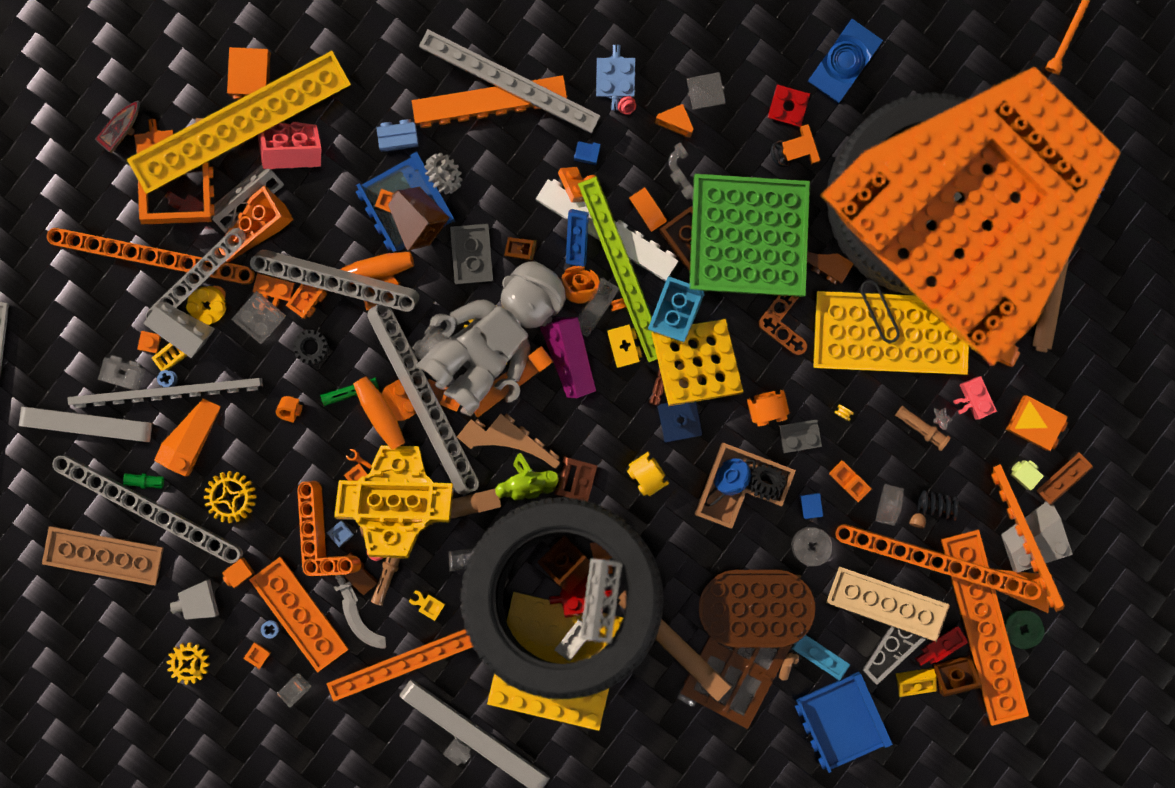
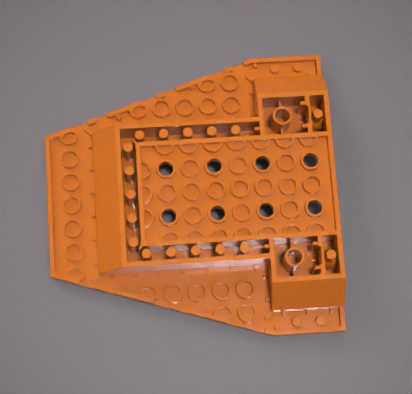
M1033 67L865 151L821 196L835 209L844 224L959 339L975 351H978L991 365H994L1036 323L1120 151ZM984 164L992 167L990 175H985L982 172ZM956 192L964 195L962 203H957L954 200ZM1016 192L1020 195L1018 203L1011 201V193ZM932 220L936 223L934 231L927 230V221ZM985 220L992 223L990 231H985L982 228V223ZM904 248L908 251L906 259L899 258V249ZM957 248H961L964 251L963 259H957L954 256V251ZM929 276H933L936 279L935 287H929L926 284V279Z

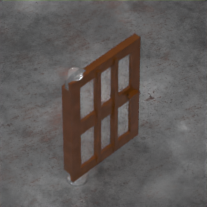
M709 635L699 656L732 687L717 701L689 673L677 698L693 707L698 702L748 729L792 645L782 648H733L718 643Z

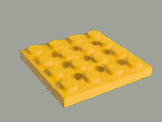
M726 319L692 324L684 343L655 332L651 333L668 406L743 393ZM707 337L714 338L715 345H709L706 341ZM688 341H696L697 348H691L688 344ZM670 344H678L679 351H673L670 348ZM712 355H717L719 357V364H715L711 361ZM693 358L700 359L702 362V366H695L693 364ZM675 361L682 362L684 369L678 370L674 365ZM716 373H721L724 376V382L716 380ZM697 377H704L706 379V385H700L697 381ZM679 380H686L688 388H682L679 385Z

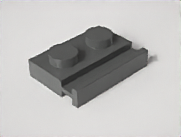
M817 419L779 426L783 453L822 447Z

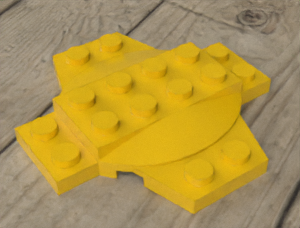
M380 446L368 475L362 476L358 481L339 480L334 517L336 519L356 520L364 531L363 534L369 557L408 558L422 530L428 525H432L433 522H450L454 485L453 483H433L430 477L426 476L419 446H399L394 450L389 446Z

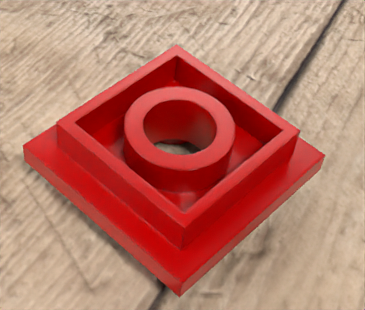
M777 85L768 118L801 127L810 94ZM789 101L794 105V109L786 111L783 104Z

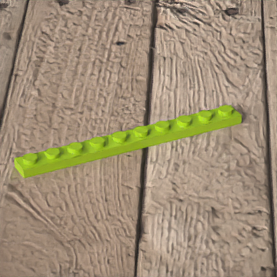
M597 176L578 183L647 360L652 362L657 360V355L651 334L652 331L648 330L652 319L651 312Z

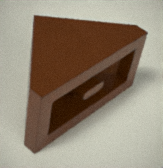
M508 237L504 256L530 262L534 261L537 241Z

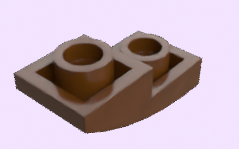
M348 561V564H347V565H348V568L350 569V568H351V564H350V562ZM362 562L358 572L344 575L363 595L377 584V579L364 569Z

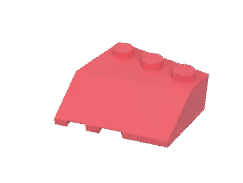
M292 122L291 124L279 123L258 134L263 169L321 167V143L317 125Z

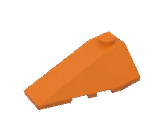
M266 186L260 188L248 199V205L237 216V222L233 228H229L226 234L234 228H239L244 231L246 239L226 262H230L278 233L294 220L286 205ZM231 236V239L234 242H239V239L236 236ZM219 248L221 254L226 255L225 251Z
M202 399L162 442L154 461L185 477L190 476L221 406Z

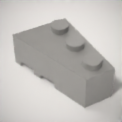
M160 301L154 307L144 322V325L190 358L203 347L215 330L213 327L164 301Z

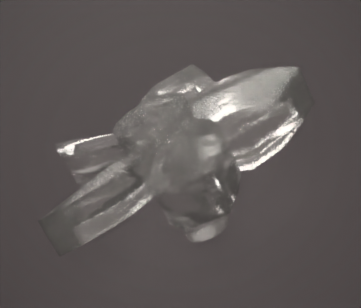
M946 408L941 411L934 409V413L937 416L934 418V423L939 424L943 430H946L947 423L952 421L949 416H946Z

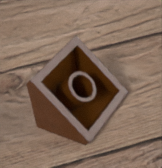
M970 655L933 664L939 692L944 697L982 687Z

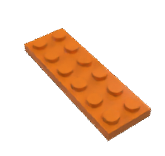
M279 557L249 579L317 673L349 650L348 646L282 557Z

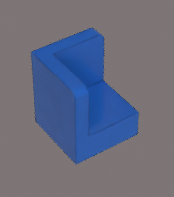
M578 142L574 160L596 165L600 144Z
M820 493L799 496L804 519L823 517Z

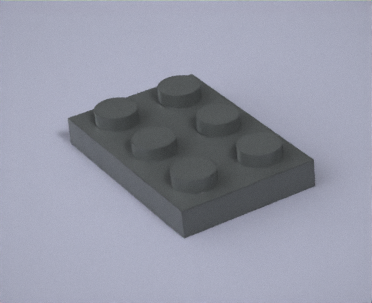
M489 224L450 227L455 285L493 282Z

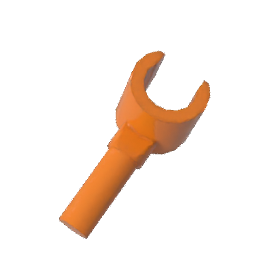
M350 449L355 453V457L351 458L346 455L348 460L360 462L367 468H371V464L362 459L358 451Z

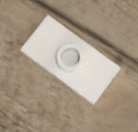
M579 619L555 648V651L569 662L587 641L586 639H580L582 621Z

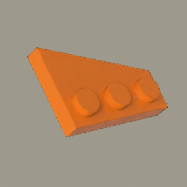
M999 570L1032 580L1040 586L1038 581L1040 579L1039 573H1017L1009 570ZM997 574L992 575V580L994 584L997 583L999 580V576ZM1016 580L1008 582L1009 589L1017 588L1018 582ZM1031 585L1027 588L1026 592L1028 595H1034L1037 588ZM1041 588V595L1035 600H1029L997 590L1046 613L1049 611L1046 589L1042 590Z

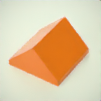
M683 104L664 111L656 117L655 124L686 137H691L693 127Z

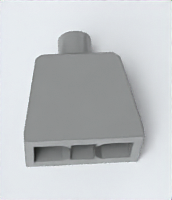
M206 580L178 593L180 601L170 603L172 613L183 612L185 619L208 618L219 615L210 580Z

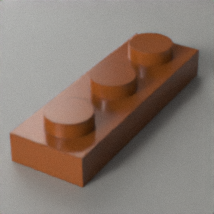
M1079 452L1036 491L1051 506L1093 468V465Z

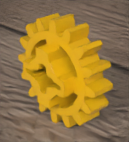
M189 642L186 647L184 643H181L180 649L174 647L175 653H169L172 660L167 661V664H171V667L167 670L174 672L171 677L177 676L178 683L184 680L185 685H187L191 680L194 684L197 682L196 677L199 680L203 679L201 673H208L205 667L209 666L210 663L205 662V660L209 658V655H203L205 649L199 650V644L192 647V642ZM184 651H192L194 654L190 655ZM194 658L190 666L183 668L188 660ZM177 659L179 660V667H178V668H177V666H176V660H177ZM198 659L201 662L200 668L198 667ZM189 672L192 676H186L182 673Z

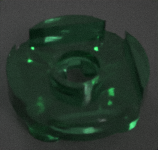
M1015 611L1005 623L1009 642L1017 648H1031L1038 645L1043 639L1044 627L1042 620L1031 611ZM1027 624L1029 632L1022 635L1020 627Z

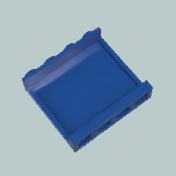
M859 672L796 699L798 705L795 708L799 717L802 715L804 717L805 723H803L806 733H811L813 740L810 741L815 752L819 751L821 758L818 759L822 769L826 768L829 773L832 772L831 769L884 746L886 748L893 745L864 679Z

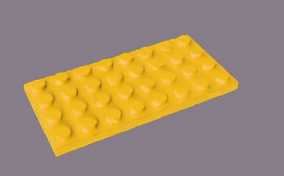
M817 291L813 368L968 375L969 345L959 339L916 295L883 294L900 333L899 338L895 342L887 343L881 338L861 293ZM864 293L884 337L887 340H893L897 332L880 295Z

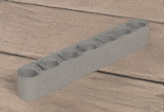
M234 228L226 234L147 311L146 319L160 301L167 303V298L173 301L172 306L177 308L244 243L246 239L244 231ZM232 235L239 239L238 243L231 239ZM218 248L223 249L226 255H221L218 252ZM205 261L211 262L213 267H207ZM192 274H197L199 276V280H195L192 277ZM179 286H183L186 292L180 291Z
M21 407L19 426L143 442H150L153 424Z

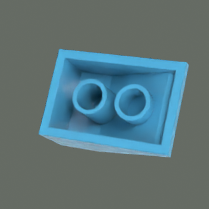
M668 276L648 330L684 343L701 305L704 291L689 290V283Z

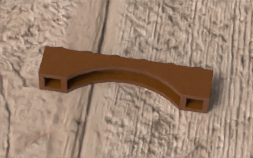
M807 252V265L810 266V270L817 275H820V273L827 276L826 280L834 285L837 283L841 284L853 266L851 261L838 253L826 255Z

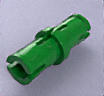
M125 473L123 485L137 486L141 489L146 487L163 489L164 477L148 476L144 473L142 475Z

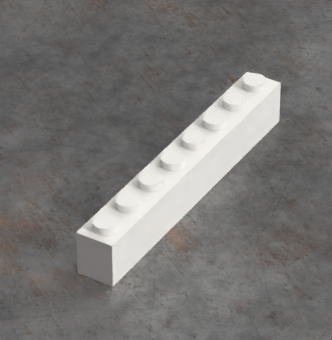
M555 179L553 181L547 180L536 197L537 202L568 220V211L570 209L589 212L585 202L571 203L566 190L562 188L563 185ZM589 213L588 234L600 240ZM620 220L615 221L629 259L666 282L667 277L678 262L675 259L677 256L668 250L666 253L659 249L660 245L652 240L650 242L644 240V235L640 232L628 230V225Z

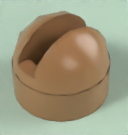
M917 513L911 517L909 524L924 529L926 518L923 514Z

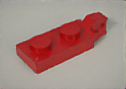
M955 626L939 636L937 642L932 641L922 648L923 653L915 659L921 666L928 661L930 664L937 663L967 644L968 640L959 626Z

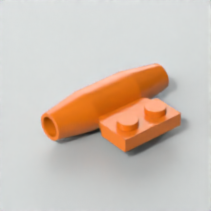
M410 251L386 253L354 262L340 270L400 285L393 275L413 267L414 260ZM368 287L370 292L375 293L373 288ZM387 292L389 297L394 298L391 293ZM364 301L366 311L377 305L376 303Z
M367 376L353 383L362 408L386 444L392 450L404 444L405 440L397 421H404L416 414V411L400 380L398 379L386 386L382 393L379 392Z

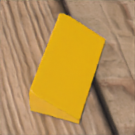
M933 668L896 674L899 697L937 691V677Z

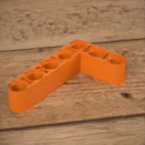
M542 346L528 356V361L519 382L516 381L519 386L553 362ZM507 372L493 382L487 395L479 402L480 406L474 412L477 417L506 397L509 392V386L505 385L501 390H498L494 385L501 379H507Z
M317 481L302 482L298 486L302 568L304 573L308 576L346 575L358 572L361 568V561L356 556L326 557L322 487ZM311 525L314 527L313 532L311 531ZM348 561H349L350 564H351V568H350V569L348 568V565H347V564H348ZM331 562L333 563V570L330 567Z

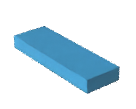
M807 635L792 646L794 651L838 680L842 679L850 666L849 663Z

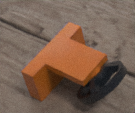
M809 124L800 127L801 137L789 141L779 140L773 143L771 146V157L778 166H789L794 159L808 155L811 165L820 162ZM775 148L778 150V156L781 158L780 162L775 156Z

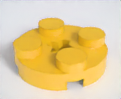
M201 286L189 295L186 309L192 317L210 325L219 321L225 314V298L217 288ZM208 301L211 309L205 308L203 302L206 303Z

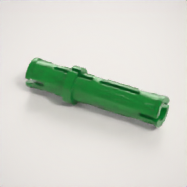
M376 377L370 379L374 386L379 389ZM354 385L322 394L323 405L327 406L357 396L356 391L352 392L355 389ZM348 392L347 394L333 398V396Z

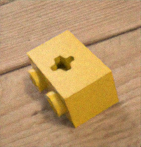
M626 325L607 330L617 368L640 362L639 358L642 355L640 347H635L634 339H637L634 328ZM622 341L630 343L628 351L626 352L623 348L620 349Z

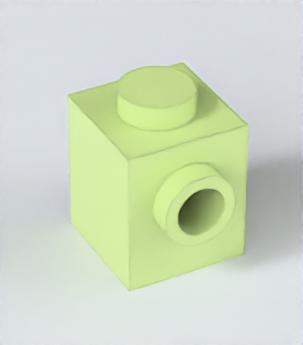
M1031 460L1029 462L1018 461L1011 470L1013 472L1010 474L1027 490H1032L1044 477L1037 470L1039 467Z

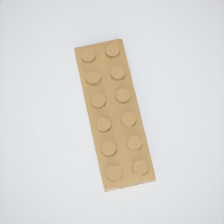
M842 567L838 568L826 602L835 607L935 642L938 640L950 606L949 604Z

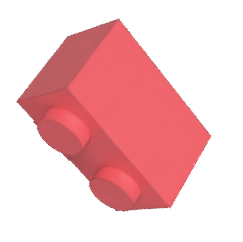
M981 376L960 384L965 398L956 399L953 402L954 404L959 402H967L968 404L964 405L963 409L958 410L959 414L966 412L969 407L975 419H981L997 412Z

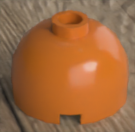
M583 266L569 267L561 277L566 299L577 304L589 302L596 295L600 282L599 277L594 271L584 270L585 267Z

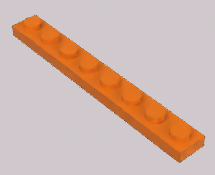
M1001 464L993 467V474H991L995 485L999 484L1001 489L999 491L1000 497L1003 502H1007L1009 507L1007 509L1008 515L1017 524L1014 527L1018 537L1022 536L1025 542L1022 544L1024 551L1027 555H1031L1033 560L1030 561L1034 572L1038 571L1040 579L1038 581L1042 590L1046 589L1048 593L1046 599L1050 608L1054 607L1056 612L1064 608L1062 599Z
M463 629L328 682L327 686L334 702L473 646L469 635L466 633V629Z

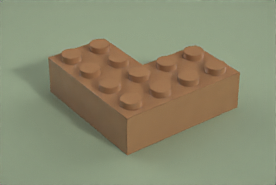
M722 443L695 515L732 529L745 494L748 493L755 496V491L751 492V487L747 485L739 494L725 495L715 505L711 507L705 506L708 494L716 487L714 477L718 467L721 468L726 460L736 458L745 462L748 459H754L756 467H761L765 464L766 467L772 465V469L774 467L778 468V472L781 470L783 472L782 475L786 477V484L778 499L772 500L770 498L769 502L780 506L784 503L796 470ZM753 462L747 463L750 469L753 466ZM716 490L707 499V503H713L723 493Z

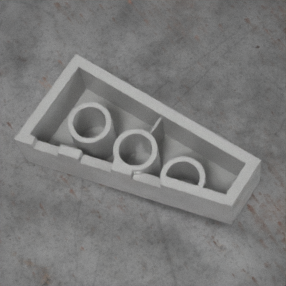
M891 626L863 668V671L877 685L926 638Z

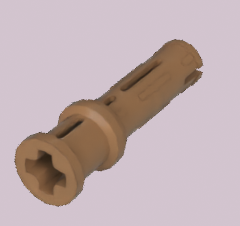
M901 406L895 414L896 417L925 436L926 441H931L938 446L940 451H942L951 438L949 435L945 436L938 431L936 426L931 427L904 406Z
M386 558V561L382 563L383 571L371 599L372 603L380 606L383 605L394 572L399 570L398 564L401 558Z

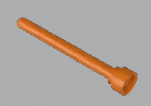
M1090 0L1081 1L1055 58L1048 61L1045 67L1047 71L1056 75L1060 74L1063 68L1062 59Z

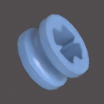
M271 620L265 622L261 627L262 635L266 638L275 637L279 633L277 622ZM266 625H267V626L273 625V626L275 627V628L273 629V630H275L274 634H273V633H269V634L266 633V630H267V629H265Z

